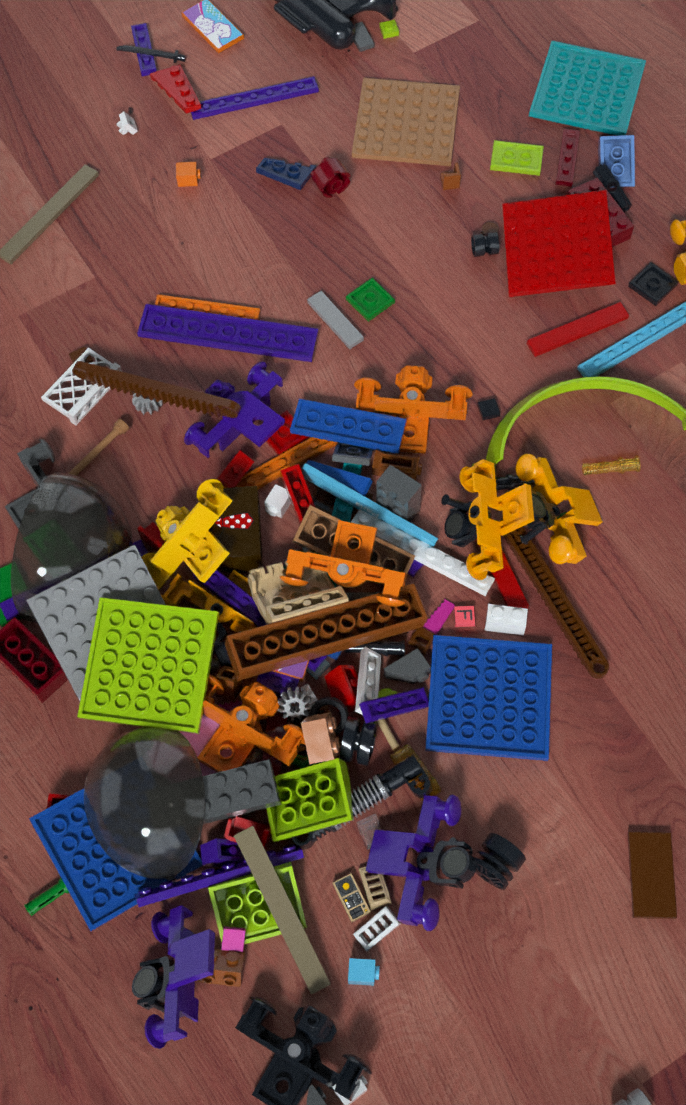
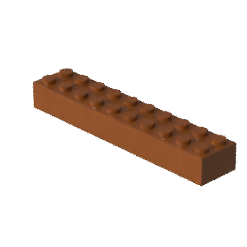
M414 583L406 585L404 588L401 587L399 600L405 602L402 606L393 607L380 603L376 596L382 597L383 592L227 636L225 647L237 681L422 628L428 617Z

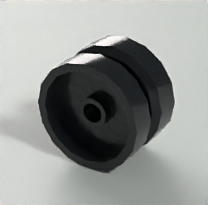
M348 716L340 750L341 760L351 762L355 751H357V763L365 766L369 765L376 741V721L367 724L364 722L362 730L359 731V718Z

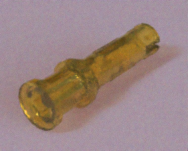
M636 455L634 458L623 459V457H619L614 461L582 464V473L585 476L609 472H618L620 474H624L626 471L640 472V459Z

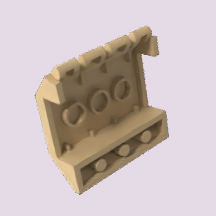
M286 561V569H284L282 562L266 566L268 574H265L263 567L249 571L248 583L251 594L266 625L349 601L341 586L334 587L327 572L305 568L302 580L309 582L305 586H292L280 579V576L286 575L288 566Z

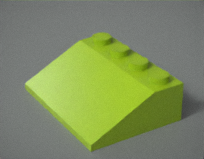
M340 758L275 776L281 805L266 808L273 842L353 820L348 769L346 762Z
M291 862L275 866L274 869L303 928H307ZM253 874L208 886L221 942L224 926L245 928L244 944L281 935Z

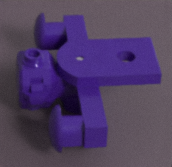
M259 362L251 368L247 376L249 385H257L251 392H235V387L230 383L216 380L204 393L233 400L241 406V410L237 418L222 416L223 419L208 434L203 431L205 427L203 422L192 424L185 433V444L195 445L203 455L209 458V449L218 442L220 450L223 452L242 433L257 446L261 447L285 423L283 417L269 408L271 405L269 391L276 385L282 387V378L273 371L269 374L266 371L267 364ZM256 420L263 421V424L259 426L254 425L253 423Z

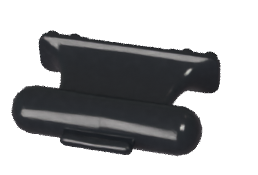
M275 0L277 4L274 5V10L301 33L305 34L311 30L332 48L338 50L348 48L355 40L356 28L348 18L360 12L376 11L387 19L392 20L398 11L396 0Z

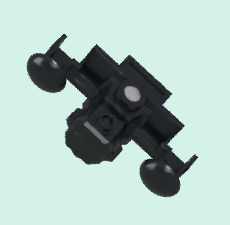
M250 996L249 999L253 1003L247 1013L242 1015L235 1028L275 1053L252 1095L266 1105H300L313 1080L316 1079L333 1091L332 1086L336 1084L335 1092L352 1101L359 1088L356 1084L364 1071L372 1074V1071L363 1059L353 1054L342 1055L347 1061L340 1074L322 1064L321 1055L317 1047L327 1042H332L337 1033L335 1022L312 1006L306 1005L299 1008L293 1017L296 1028L295 1035L282 1039L262 1026L269 1013L277 1016L275 1007L264 998ZM282 1080H286L289 1084V1088L285 1093H279L277 1090V1085Z

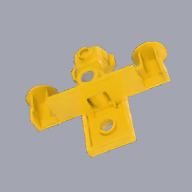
M208 479L200 484L197 489V499L199 502L191 512L185 506L181 508L167 506L165 510H161L157 514L155 521L160 529V536L166 542L156 554L148 553L141 558L158 590L183 560L196 577L203 583H206L230 554L209 530L233 501L223 492V485L219 480Z

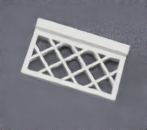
M87 348L41 397L44 402L68 417L74 425H77L110 390V387L105 389L103 385L98 387L97 383L87 385V380H84L83 386L74 387V380L81 379L76 375L73 376L72 369L76 362H85V359L91 355L95 358V362L90 364L106 365L110 369L122 372L120 365L111 363L90 348ZM65 381H71L72 387L61 388V384ZM85 390V394L82 397L75 398V391ZM72 392L73 398L62 399V393ZM59 393L60 400L52 401L49 399L52 394ZM73 403V407L67 411L63 408V404Z

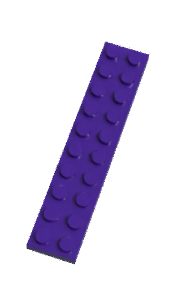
M145 304L137 332L138 337L306 362H312L319 333L317 328Z

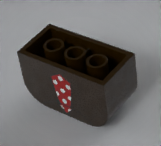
M257 486L225 488L223 492L233 501L212 525L210 530L230 553L220 564V567L230 573L233 570L238 573H244L263 567L258 488Z

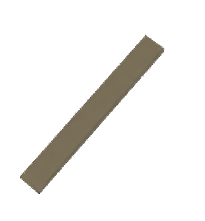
M85 164L0 249V258L12 264L99 176L98 171Z
M251 826L234 835V838L312 995L331 983L254 827Z

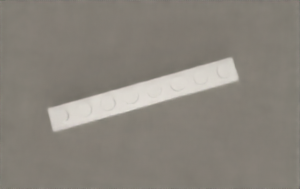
M360 509L351 521V523L377 528V538L415 555L414 560L484 596L487 595L494 583L495 578L489 575L483 580L474 579L467 571L466 563Z

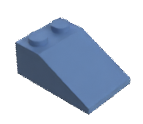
M634 135L600 136L598 140L599 166L606 164L614 178L619 182L620 187H635Z

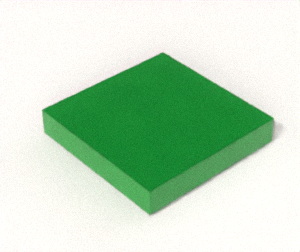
M373 278L346 296V301L368 322L395 303V299Z

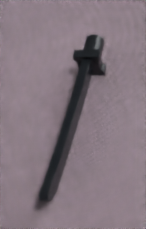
M126 45L116 47L117 51L173 59V63H177V60L186 61V55L179 54L178 50H175V53Z

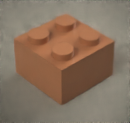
M331 712L307 716L301 722L309 764L334 760L339 753V749H341L340 738L336 737L335 729H337L336 718L332 717Z

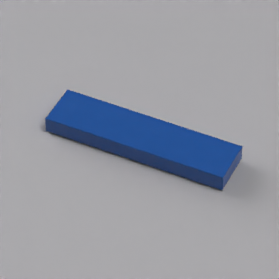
M307 461V464L363 496H366L373 482L368 477L315 461Z

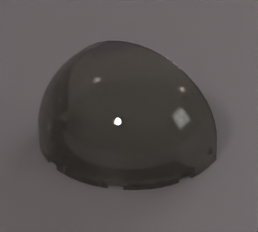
M56 472L49 475L32 496L19 527L11 569L13 601L17 611L25 621L38 623L26 601L27 599L133 545L132 531L124 511L112 495L98 484L77 475Z

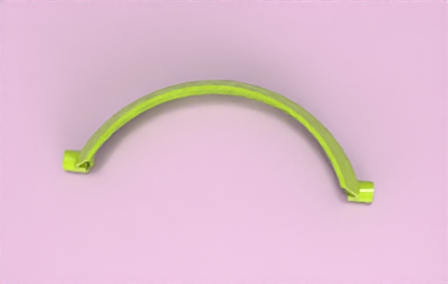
M581 377L564 380L543 387L528 395L506 414L492 436L486 460L494 463L495 468V465L503 459L508 434L517 418L535 404L561 393L582 389H608L637 395L658 404L682 421L684 431L686 430V408L669 396L651 387L615 377Z

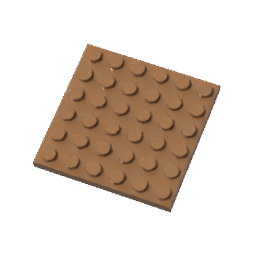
M363 78L352 158L451 166L460 86Z

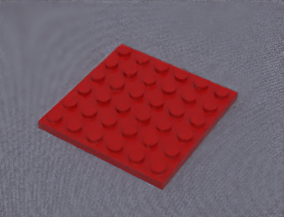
M606 190L502 204L509 297L616 284Z

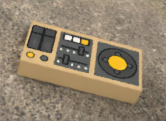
M352 873L332 883L351 923L371 912Z

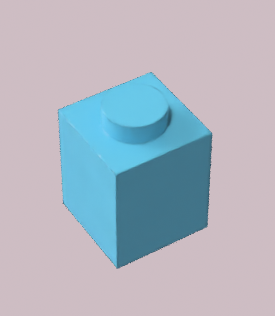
M349 958L348 984L374 986V980H379L380 966H375V960Z

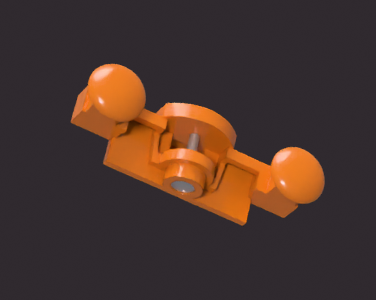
M338 520L331 556L289 549L286 561L288 563L286 575L280 576V579L286 584L292 586L307 585L309 582L302 580L304 569L310 568L327 572L336 584L346 588L357 587L366 580L384 584L382 597L376 596L380 603L393 607L405 604L404 601L399 600L401 587L404 588L407 574L370 565L377 534V528ZM353 538L359 540V546L356 549L349 547V541Z

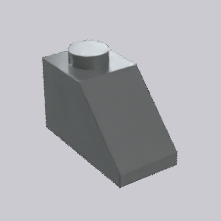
M417 648L385 667L384 676L386 679L415 684L418 681L421 683L428 679L431 667Z

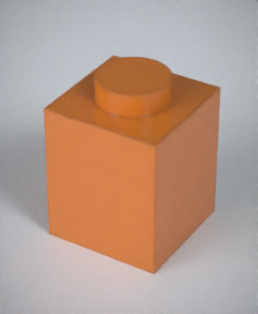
M196 162L176 163L178 187L198 186V179H201V171L197 169Z

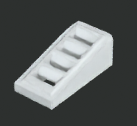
M385 906L353 935L367 952L398 927L401 922L397 920L391 909ZM384 915H386L388 919L392 922L390 926L384 920ZM376 921H380V923L385 928L384 931H382L379 928V926L376 924ZM370 926L378 933L377 937L370 931ZM364 931L372 940L370 943L362 935Z

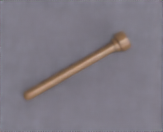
M118 419L114 423L113 430L61 480L63 485L66 486L118 435L125 434L130 429L129 426L122 419Z

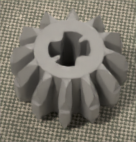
M136 393L133 394L132 403L136 410L141 411L143 415L146 412L152 415L153 410L158 412L159 407L163 404L162 400L156 402L154 398L151 401L149 397L144 399L142 395L137 397Z
M297 686L295 691H292L289 687L287 688V693L281 692L282 698L278 699V704L280 705L278 711L284 712V719L291 716L290 720L292 722L295 717L301 721L302 715H309L308 710L312 708V704L309 703L311 696H306V690L299 692V687Z

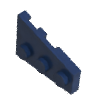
M264 158L256 167V173L301 190L311 178L310 174L316 169V165L306 167L301 166V163L297 162L293 165L286 164L284 160Z

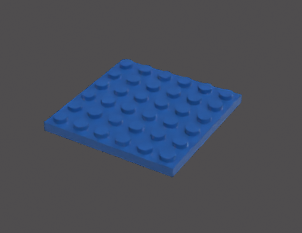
M433 635L425 751L548 761L552 644Z
M142 756L29 818L90 932L136 906L135 894L139 893L140 889L146 887L154 889L160 887V884L166 881L174 883L180 880L181 877L202 867V860L184 829L159 836L154 833L146 791L158 788L159 785Z

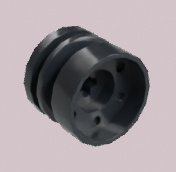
M490 833L481 845L485 852L477 850L475 853L476 873L487 883L505 890L509 884L508 881L513 879V875L509 870L518 872L526 857L510 841L498 834Z

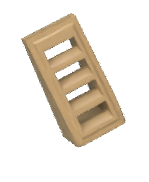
M366 867L359 868L370 910L391 905L383 874L365 877V873H367ZM379 878V882L368 885L367 881ZM379 886L382 888L381 890L370 892L372 888ZM384 894L382 898L376 900L372 898L373 896Z

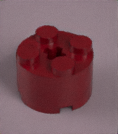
M325 157L321 164L310 174L313 182L326 198L333 197L332 194L336 192L338 194L342 193L351 182L349 179L351 177L350 173L338 158Z

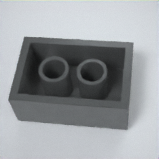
M390 465L377 480L376 503L412 522L420 512L422 485Z

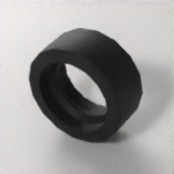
M335 697L321 698L312 706L309 716L317 715L322 706L332 705L336 707L341 715L340 722L337 725V729H335V734L338 735L344 730L349 716L347 707L341 700Z

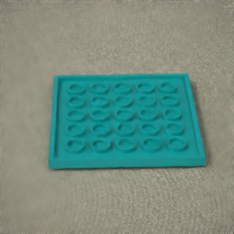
M551 41L529 111V117L611 135L624 136L628 130L646 60Z

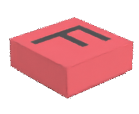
M454 606L455 627L475 626L474 606Z

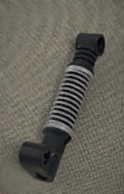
M413 754L383 774H376L373 776V780L369 779V783L365 781L366 785L361 784V788L357 786L358 790L353 789V793L351 792L353 821L354 817L358 818V814L362 816V811L366 813L365 809L370 810V806L374 808L373 804L378 805V801L382 803V798L384 800L388 799V797L392 796L393 791L404 784H407L411 792L418 798H424L425 795L428 796L431 793L432 785ZM421 773L422 775L418 778L420 783L424 785V789L422 790L417 786L415 780L409 783L410 780L420 775ZM337 824L309 832L308 839L304 842L299 841L300 835L294 836L292 839L300 848L308 849L318 840L317 837L321 839L322 834L324 836L327 835V831L329 833L331 831L336 832L342 828V825Z

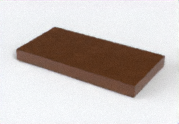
M628 832L633 918L676 919L677 908L671 833Z

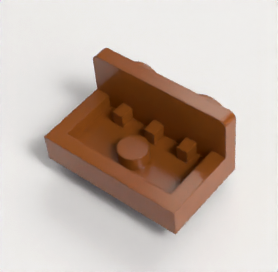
M214 949V975L199 979L198 982L240 987L245 952Z

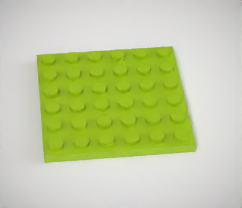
M100 597L77 717L80 719L199 734L219 612Z

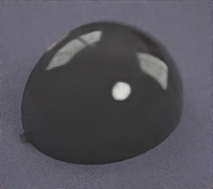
M139 727L129 730L110 741L96 756L89 768L84 786V805L87 820L100 846L121 867L143 877L165 878L167 881L173 882L176 880L177 874L187 866L195 853L204 821V783L196 753L186 737L179 731L156 727Z

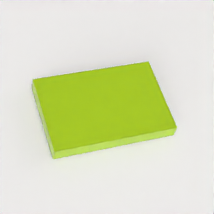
M494 140L490 170L540 176L544 146Z

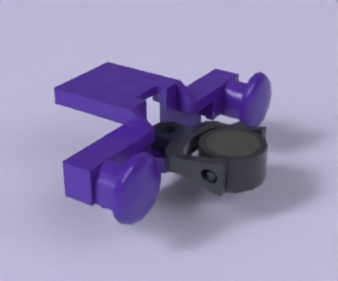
M425 795L416 833L375 830L366 871L374 874L406 877L397 920L403 924L413 926L422 924L426 931H432L439 922L440 909L437 901L429 898L422 905L425 888L421 885L422 881L430 880L436 885L463 889L464 884L462 883L469 881L476 872L477 863L472 856L473 850L466 842L458 841L455 837H452L449 841H439L434 849L431 848L434 846L437 828H439L441 820L446 821L449 826L456 825L460 820L462 807L461 801L456 795H450L446 801H442L438 796ZM408 848H413L420 853L416 859L417 868L411 863L406 862ZM440 868L442 870V873L449 879L440 878Z
M182 905L171 909L170 916H167L164 912L155 913L151 921V928L155 938L161 943H168V954L175 958V964L167 956L140 962L142 969L137 972L132 983V992L134 996L139 998L137 1000L138 1005L147 1010L156 1008L164 1013V1019L156 1014L150 1015L144 1026L145 1036L149 1044L158 1049L163 1048L167 1041H176L187 1037L188 1032L179 1028V1018L185 1016L198 1022L199 1000L194 997L195 981L214 975L215 932L208 929L194 934L185 928L184 919L193 916V912ZM163 967L164 973L158 969Z

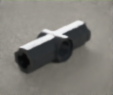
M606 164L596 167L593 171L595 178L600 180L623 212L628 211L632 204ZM610 187L617 188L615 191L608 190Z

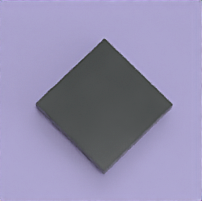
M337 442L332 455V461L369 466L374 449Z

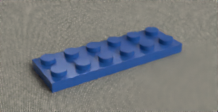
M299 399L290 433L399 454L407 419Z

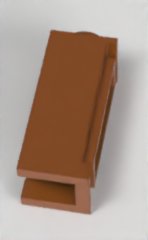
M375 450L372 475L381 476L390 464H396L392 466L416 481L417 475L421 476L422 464H419L420 457L415 458Z

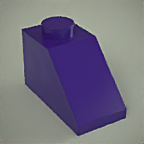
M216 838L200 845L202 866L222 867V865L230 862L235 864L243 862L244 856L236 842Z

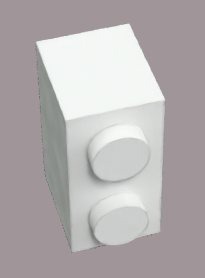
M488 604L485 631L524 636L528 609Z

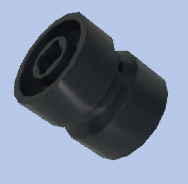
M496 231L487 232L484 236L482 233L471 235V247L474 257L484 256L485 253L488 255L499 254V238Z

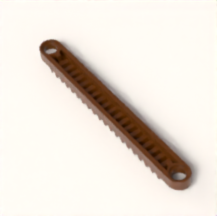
M77 361L72 369L74 375L83 380L90 381L91 385L97 383L98 387L103 385L105 389L110 387L111 390H114L116 388L117 392L123 390L124 394L129 391L130 395L136 393L137 397L142 395L144 399L149 397L151 401L155 398L156 402L162 400L163 404L169 402L170 406L175 403L176 407L182 405L183 409L189 407L190 411L195 409L197 413L202 410L203 414L209 412L210 416L215 414L216 418L220 416L237 418L241 410V406L230 399L82 361Z
M523 526L503 535L506 543L513 550L514 556L521 563L522 569L525 570L529 580L536 587L537 593L544 600L545 606L548 607L549 612L556 619L557 625L564 632L565 638L572 645L573 651L577 653L581 664L585 666L593 678H604L609 670L608 661L533 542L530 540L525 545L520 540V536L526 534ZM597 663L603 665L604 671L596 672L593 665Z

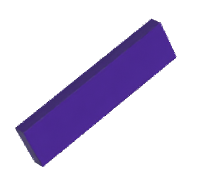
M147 23L132 25L131 29L135 47L152 49ZM137 53L141 76H148L150 73L157 71L154 56Z
M424 687L365 701L360 703L359 706L367 724L428 708L429 701Z

